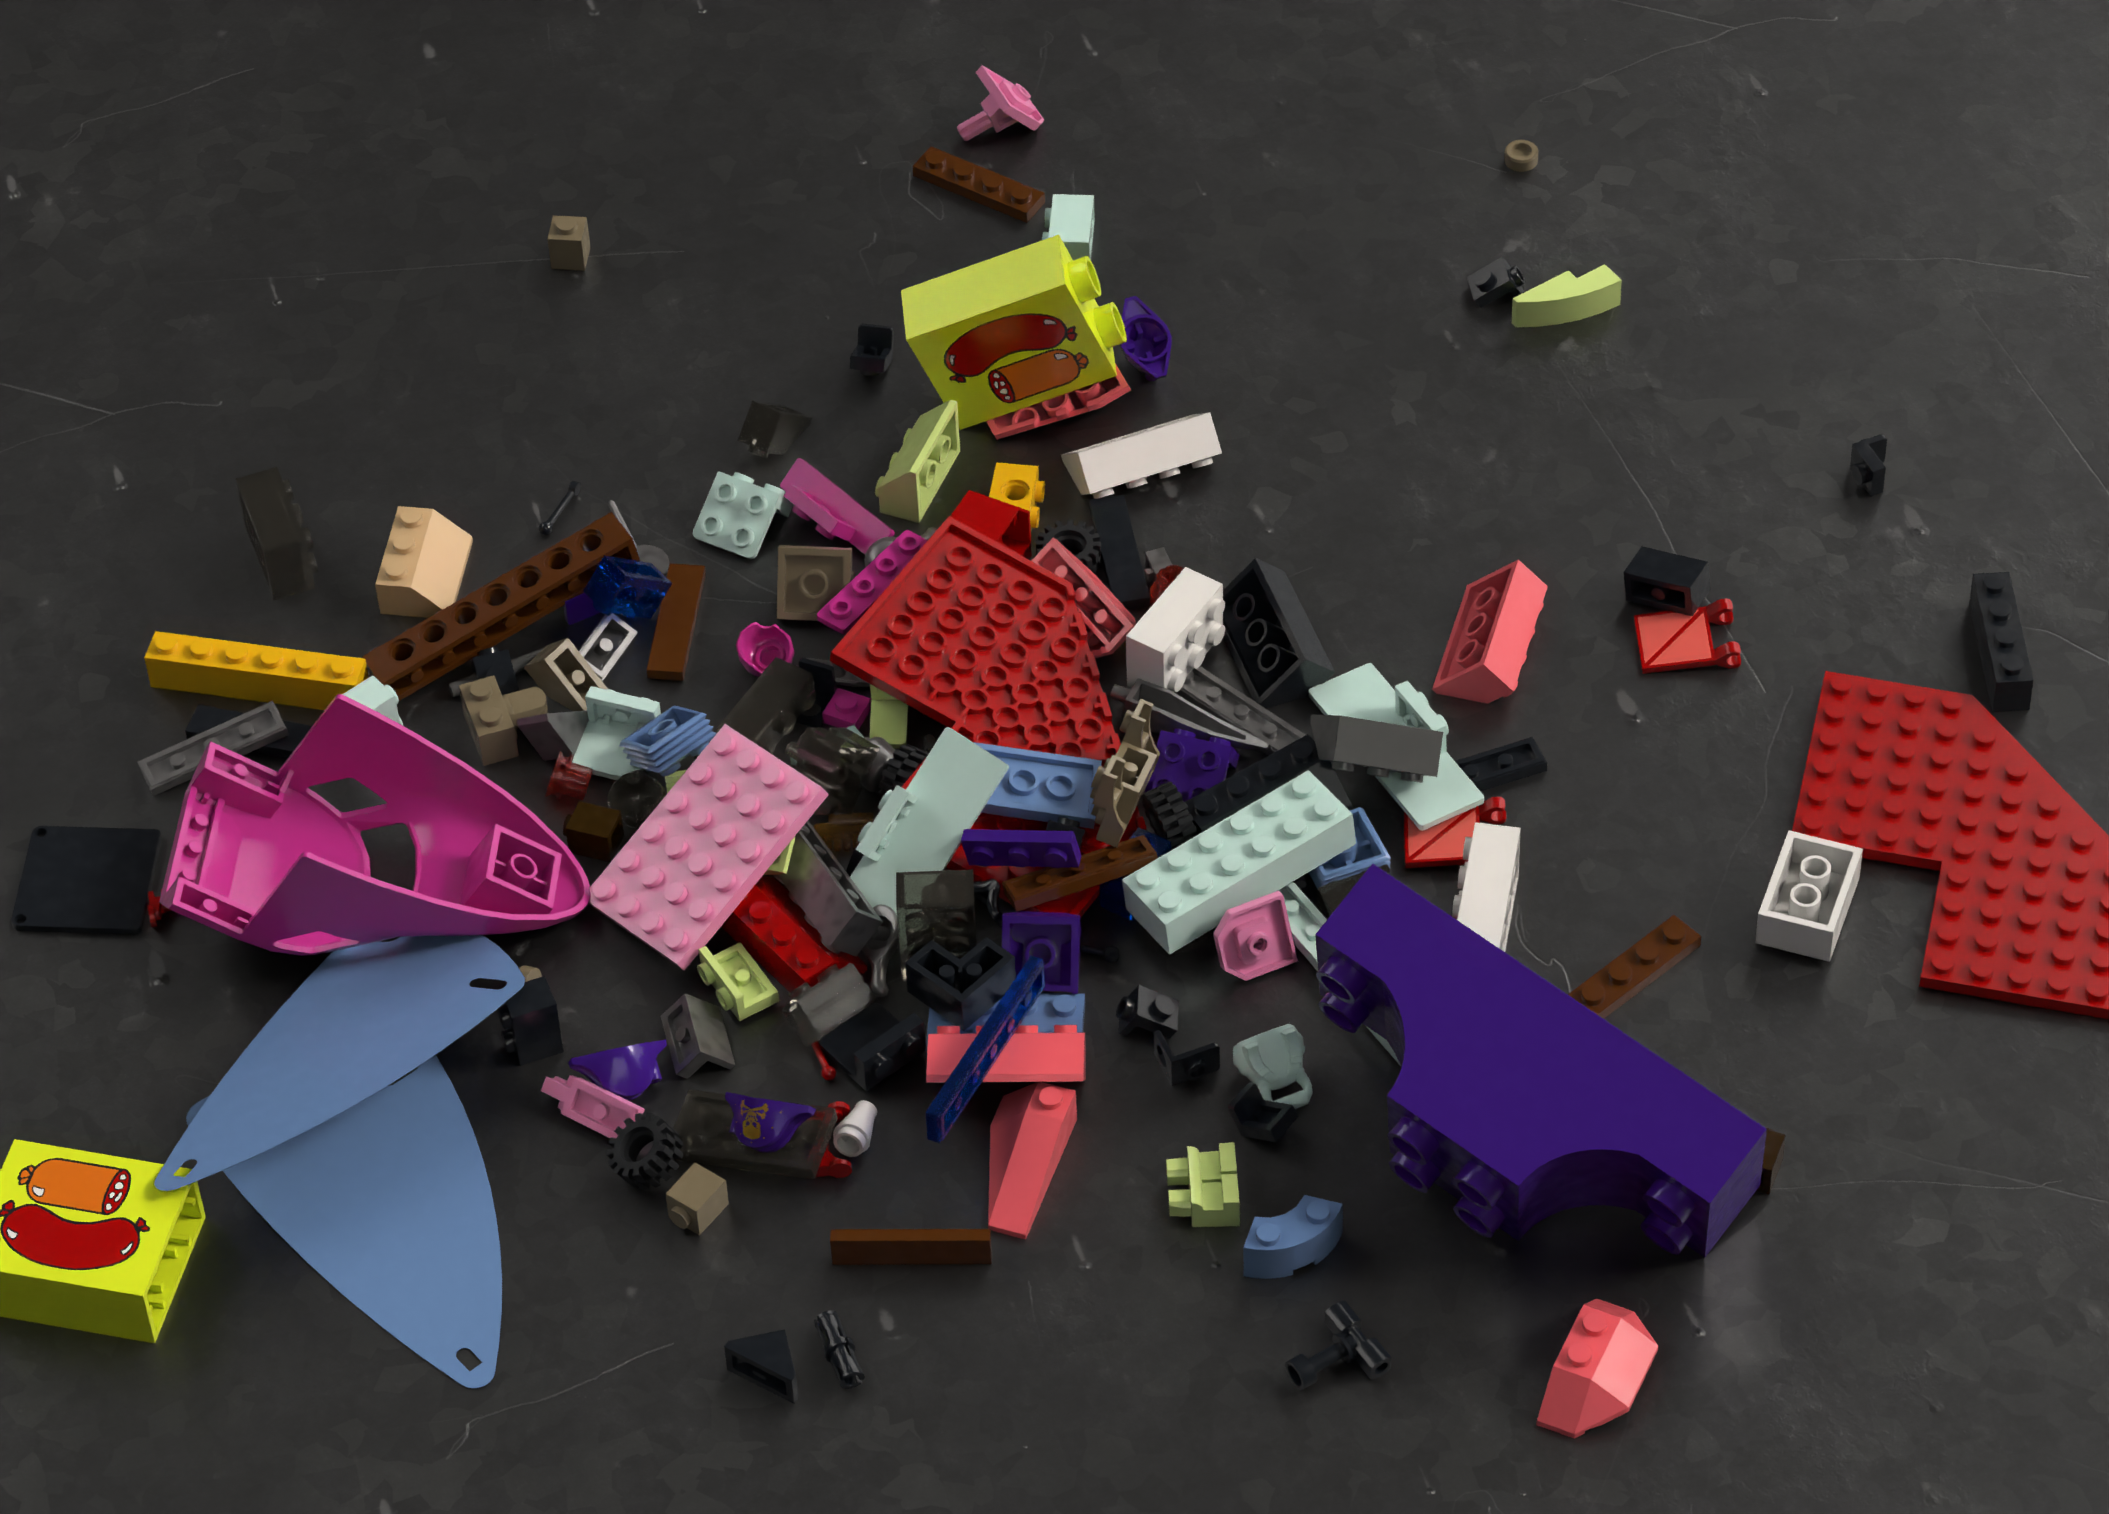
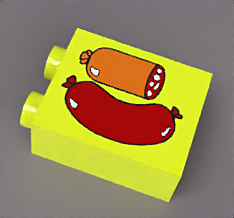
M1059 235L901 290L906 341L944 403L949 400L957 401L960 430L1117 376L1113 347L1127 342V335L1116 305L1110 302L1098 306L1095 298L1101 296V287L1090 258L1084 256L1073 260Z
M14 1139L2 1169H0V1317L155 1343L206 1218L198 1182H193L172 1191H161L155 1187L154 1181L164 1164ZM180 1167L173 1176L186 1177L192 1169Z

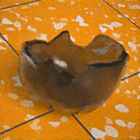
M635 770L623 774L612 784L607 795L608 808L621 811L623 825L639 829L666 796V791L656 778L650 777L642 770Z

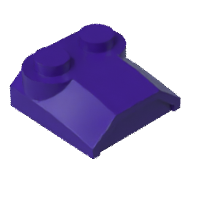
M1029 911L1003 913L1002 948L1015 956L1016 987L1012 990L1062 991L1078 994L1081 937L1080 915L1062 912Z

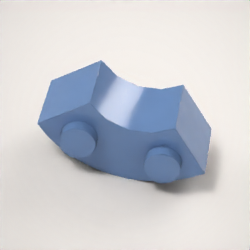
M1304 1195L1299 1204L1286 1214L1271 1218L1254 1217L1243 1247L1244 1276L1261 1279L1281 1278L1293 1275V1270L1304 1267L1312 1262L1315 1265L1318 1264L1334 1249L1343 1233V1204Z

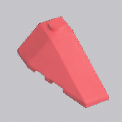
M1116 365L1117 376L986 422L996 440L1100 409L1131 391V388Z
M1036 1082L1003 1096L990 1125L988 1229L990 1231L1026 1240L1077 1121L1075 1090L1044 1082Z

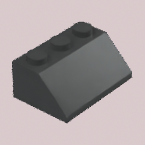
M1311 715L1310 723L1319 760L1332 762L1331 769L1354 772L1355 766L1367 767V775L1388 777L1389 771L1401 773L1400 780L1423 783L1424 776L1437 777L1443 732L1340 715Z

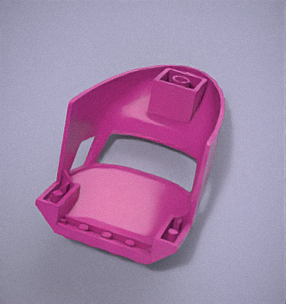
M338 694L333 698L278 772L216 743L209 742L184 795L159 902L174 912L237 940L273 952L304 956L337 951L395 937L497 935L542 929L576 917L588 904L591 894L588 878L570 849L531 810L511 794L462 760L412 730L351 698ZM353 778L372 790L387 803L349 812H340L308 787ZM402 823L408 827L415 847V879L412 890L371 877L370 857L361 837L362 831Z

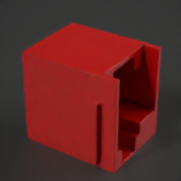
M968 490L950 517L1029 560L1032 557L1030 511Z

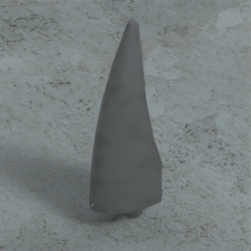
M1139 678L1131 690L1116 684L1112 688L1110 698L1124 703L1123 718L1127 710L1135 711L1140 699L1154 704L1150 717L1151 732L1160 734L1161 730L1174 733V729H1182L1195 733V738L1209 741L1210 737H1216L1230 741L1231 747L1235 749H1268V743L1217 718L1169 689Z

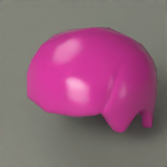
M758 622L751 623L739 633L736 642L740 663L748 673L760 678L778 677L786 672L791 666L795 654L791 637L780 629L777 624L763 626Z

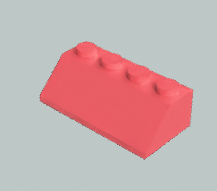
M1519 559L1467 585L1432 688L1436 694L1488 704L1501 697H1508L1517 688L1519 673L1526 661V652L1530 640L1535 633L1534 627L1538 615L1544 606L1543 600L1548 587Z
M999 1025L976 1026V1033H960V1026H937V1033L928 1034L926 1083L1073 1082L1086 1079L1085 1032H1077V1025H1054V1032H1038V1025H1015V1033H999Z

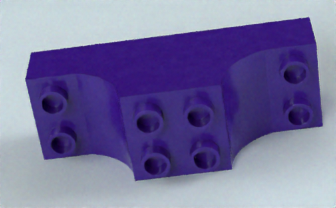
M1372 863L1315 934L1318 963L1316 976L1319 980L1320 995L1323 996L1318 1003L1319 1008L1328 1019L1347 1032L1356 1033L1360 1026L1364 1024L1388 1041L1401 1065L1399 1076L1387 1095L1389 1127L1387 1136L1390 1153L1395 1155L1389 1162L1390 1168L1403 1182L1419 1192L1426 1193L1435 1183L1457 1198L1459 1201L1453 1207L1455 1214L1478 1234L1491 1238L1497 1229L1500 1228L1519 1241L1535 1224L1560 1211L1588 1205L1617 1206L1635 1210L1646 1217L1640 1225L1642 1231L1650 1240L1667 1252L1680 1254L1687 1245L1705 1258L1760 1186L1767 1132L1765 1127Z

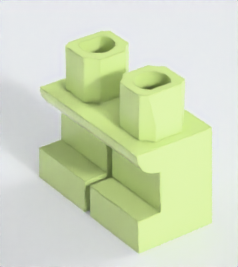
M1235 1142L1219 1143V1151L1199 1152L1197 1148L1187 1146V1157L1166 1159L1167 1185L1189 1184V1189L1168 1190L1170 1216H1191L1192 1227L1240 1226Z

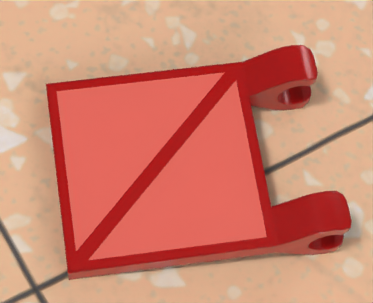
M1724 598L1708 606L1698 607L1693 616L1673 611L1634 615L1642 673L1647 674L1712 665L1730 669L1738 668L1741 665L1739 643L1734 641L1727 642L1714 649L1709 622L1718 625H1729L1733 622L1732 601Z
M1498 796L1489 798L1483 804L1423 831L1419 830L1404 812L1405 868L1464 865L1465 861L1468 862V860H1463L1465 837L1473 836L1475 822L1480 823V820L1491 824H1503L1506 821L1504 798Z

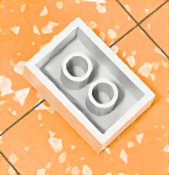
M1187 567L1181 571L1126 635L1127 686L1132 688L1139 678L1173 692H1178L1182 688L1187 675L1194 668L1200 667L1206 653L1213 645L1217 646L1225 634V626L1223 625L1225 601L1223 600L1222 583Z
M1788 830L1758 912L1755 943L1830 962L1860 878L1863 848Z

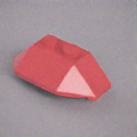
M1053 537L1032 559V562L1072 583L1076 594L1075 602L1078 612L1082 614L1088 634L1087 641L1090 651L1093 652L1095 658L1112 655L1126 640V635L1136 625L1135 618L1088 567Z
M1597 1298L1582 1306L1553 1365L1538 1414L1537 1426L1575 1439L1585 1434L1586 1430L1601 1426L1629 1412L1658 1351V1344L1634 1311Z

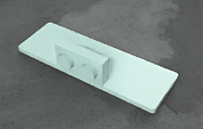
M1367 663L1308 690L1309 698L1324 715H1340L1443 732L1437 777L1424 776L1423 783L1400 780L1401 773L1389 771L1388 777L1375 776L1419 830H1426L1484 803V795L1447 753L1446 735L1449 734V728L1446 720L1441 714L1437 715L1431 709L1425 695L1422 692H1417L1408 680L1396 685L1394 690L1372 663Z
M950 727L944 729L907 789L896 785L894 790H888L879 803V814L873 823L868 822L863 827L858 836L860 843L856 850L864 854L850 878L872 908L882 904L891 907L895 911L900 922V938L960 846L964 829H971L1009 769L1008 764Z

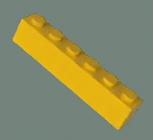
M155 631L144 657L150 686L154 688L267 703L273 701L274 704L325 710L336 695L344 694L369 678L366 659L159 631Z

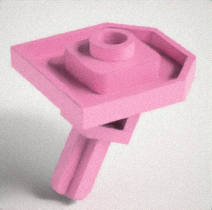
M981 65L975 73L990 94L980 103L983 111L959 124L957 130L964 141H968L991 127L998 133L1017 121L1035 131L1043 123L1044 119L1030 100L1031 95L1024 87L1018 83L1014 85Z
M1279 890L1226 910L1213 933L1221 968L1245 981L1298 961L1284 896Z

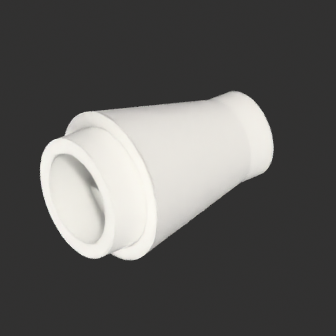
M865 1100L858 1101L853 1110L835 1127L833 1143L841 1154L856 1157L868 1150L874 1119L877 1115V1108L874 1104Z

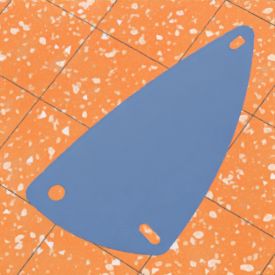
M483 935L399 937L390 942L378 941L333 951L281 1006L225 1074L176 1144L154 1181L155 1187L161 1191H172L216 1174L274 1148L353 1107L411 1072L470 1031L515 995L524 986L525 977L509 955ZM478 978L507 982L505 987L498 990L471 987L469 985L472 980ZM188 1160L197 1161V1164L186 1177L173 1176L184 1162Z
M436 1055L395 1084L383 1088L320 1125L246 1161L222 1170L257 1212L311 1267L383 1329L464 1387L480 1388L491 1382L496 1371L502 1315L501 1250L496 1212L485 1164L474 1131L459 1096ZM209 1096L190 1108L186 1116L188 1126ZM467 1348L471 1350L482 1363L469 1371L456 1357L460 1349Z

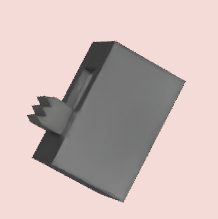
M1164 547L1145 552L1146 581L1152 580L1156 588L1171 584L1175 580V570Z

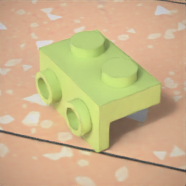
M741 942L715 955H712L706 946L698 949L701 964L697 965V970L702 981L707 986L713 985L716 989L718 1001L725 1011L731 1009L739 1021L779 1002L777 989Z

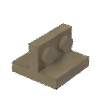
M780 545L778 547L777 619L818 621L817 613L855 578V571H852V548Z

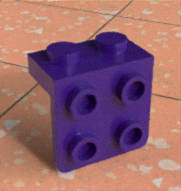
M1174 729V733L1161 730L1157 743L1160 756L1145 788V792L1171 781L1177 787V791L1181 793L1183 802H1186L1224 781L1228 767L1236 769L1240 754L1231 747L1230 741L1221 738L1210 737L1209 741L1197 739L1195 738V733L1182 729Z

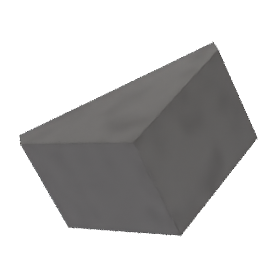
M587 710L547 713L517 719V724L542 759L547 761L575 756L589 720Z

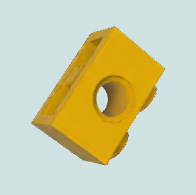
M996 462L989 497L1030 511L1031 530L1032 528H1038L1040 508L1036 506L1037 502L1044 501L1045 481H1039V466Z

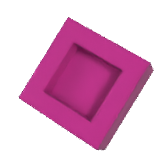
M838 688L822 712L824 723L840 729H845L854 724L859 730L871 711V698Z

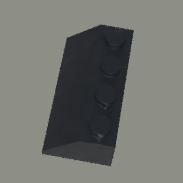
M1255 558L1223 590V600L1225 601L1223 611L1225 634L1223 639L1253 701L1264 708H1270L1309 697L1308 690L1325 683L1335 671L1285 571Z
M1309 734L1186 801L1187 810L1192 815V822L1196 826V833L1198 835L1309 770L1348 810L1353 808L1335 770L1331 769V762L1319 760L1315 741Z

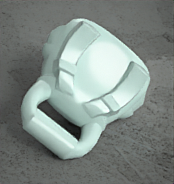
M1286 1024L1245 1039L1233 1047V1064L1241 1075L1246 1076L1257 1085L1264 1100L1273 1101L1271 1090L1284 1088L1296 1081L1303 1090L1274 1100V1102L1291 1104L1295 1109L1309 1104L1313 1091L1310 1079L1303 1068L1305 1046L1303 1036L1294 1025Z

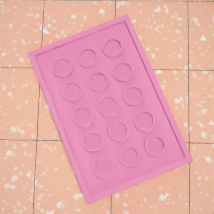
M724 724L591 885V897L588 904L685 971L699 954L698 949L704 947L829 794L823 787Z

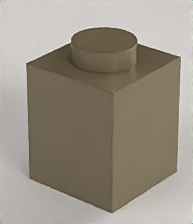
M553 215L547 239L551 269L585 271L591 247L587 217Z
M694 1163L666 1192L668 1216L671 1221L682 1229L688 1228L701 1235L729 1204L726 1180L701 1165Z

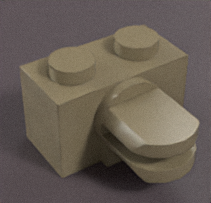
M494 675L459 685L463 714L483 766L519 756L516 741L518 739L517 729H519L517 719L548 713L546 694L542 689L535 686L502 695Z

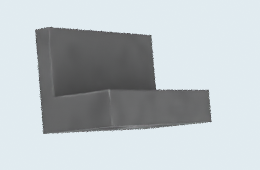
M684 994L661 1015L676 1075L688 1079L707 1061L730 1070L735 1066L720 1007Z

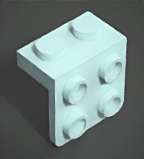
M718 471L693 529V536L704 543L747 559H754L758 555L774 514L778 513L789 517L794 504L784 497L785 491L776 486L765 483L763 488L753 484L754 480L741 473L734 472V475L730 476Z
M590 686L585 696L589 721L575 756H570L569 758L570 768L622 782L636 783L644 769L630 765L631 760L626 759L627 753L623 752L624 747L619 745L623 739L661 714L660 702L619 693L610 689Z

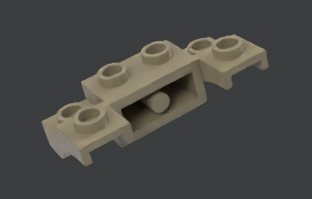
M1140 699L1134 712L1127 710L1119 729L1125 732L1124 739L1116 755H1112L1111 759L1107 758L1103 767H1098L1091 785L1093 789L1090 798L1094 799L1092 803L1094 807L1091 814L1096 816L1094 822L1100 824L1096 840L1116 848L1144 793L1160 756L1150 729V717L1154 704Z

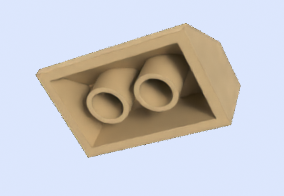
M398 506L375 583L380 614L429 618L438 611L455 603L473 543L472 536L434 509Z

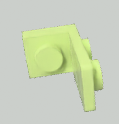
M870 684V739L882 737L894 749H900V746L907 744L908 705Z

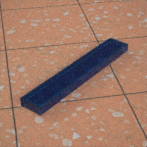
M1034 956L1029 957L927 1109L926 1126L928 1140L937 1143L944 1140L1045 988L1043 959Z

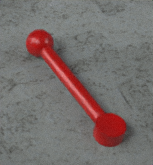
M803 1020L799 1025L800 1033L807 1036L822 1067V1078L831 1081L836 1076V1070L834 1067L829 1066L814 1034L815 1024L812 1020Z

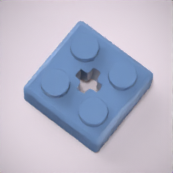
M674 705L623 739L619 746L624 747L623 752L627 753L626 759L631 760L630 765L643 768L646 772L653 771L660 773L661 776H668L681 767L679 762L687 756L700 755L717 733L712 731L713 726L709 725L710 720L705 719L707 714Z
M1361 807L1349 810L1353 814L1356 844L1308 872L1322 896L1338 893L1341 890L1355 886L1372 863L1390 875L1391 857L1364 809Z

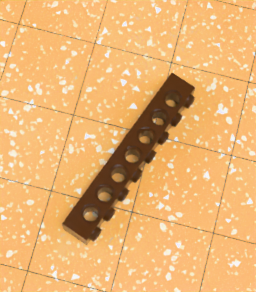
M612 512L608 513L362 656L363 659H366L369 676H374L384 686L386 684L391 686L396 692L399 701L471 660L473 657H476L477 652L495 646L565 605V601L591 590L639 562L640 558L633 538Z

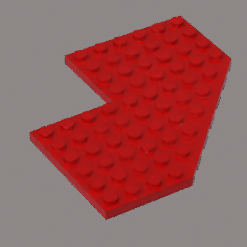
M950 516L831 651L830 662L946 727L952 728L972 742L1102 760V767L1107 758L1111 759L1112 755H1116L1121 745L1118 733H1115L1112 724V713L1106 693H1103L1099 681L1100 673L1097 663L1088 645V634L1081 612H1078L1075 602L1076 594L1072 583ZM922 763L903 784L902 788L907 789ZM1138 806L1120 842L1141 835L1145 836L1147 828L1143 816H1140ZM980 813L971 829L1046 831L1048 822ZM1095 823L1094 829L1079 827L1086 831L1085 841L1082 843L1080 850L1081 855L1111 846L1096 840L1100 824ZM962 843L946 866V868L969 881L995 879L1001 886L999 898L1008 903L1010 902L1004 894L1002 882L1045 868L969 865ZM1110 881L1022 911L1062 912L1080 915L1081 918Z
M1825 671L1792 831L1863 848L1862 858L1940 871L1919 987L2109 1019V835L1973 695Z

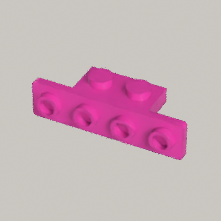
M798 458L780 484V487L786 491L784 497L794 504L792 508L794 513L807 521H810L812 518L818 523L815 529L825 537L833 540L837 536L849 541L865 555L874 542L884 537L894 536L895 534L894 530L804 459Z
M905 530L817 613V620L840 634H846L928 540L910 530Z

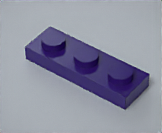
M964 829L961 838L969 865L982 867H1079L1082 857L1074 831Z

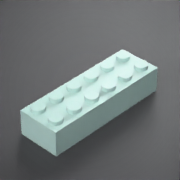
M1308 770L1123 878L1122 884L1126 909L1170 955L1217 927L1226 910L1276 892L1354 846L1356 838L1353 814Z

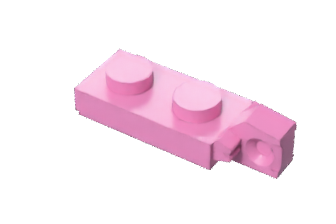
M569 1075L568 1080L558 1076L554 1078L547 1076L541 1089L542 1092L560 1100L557 1107L561 1110L560 1114L608 1138L617 1139L618 1134L614 1132L619 1126L624 1129L626 1127L624 1121L627 1118H631L635 1122V1114H643L645 1110L582 1077Z

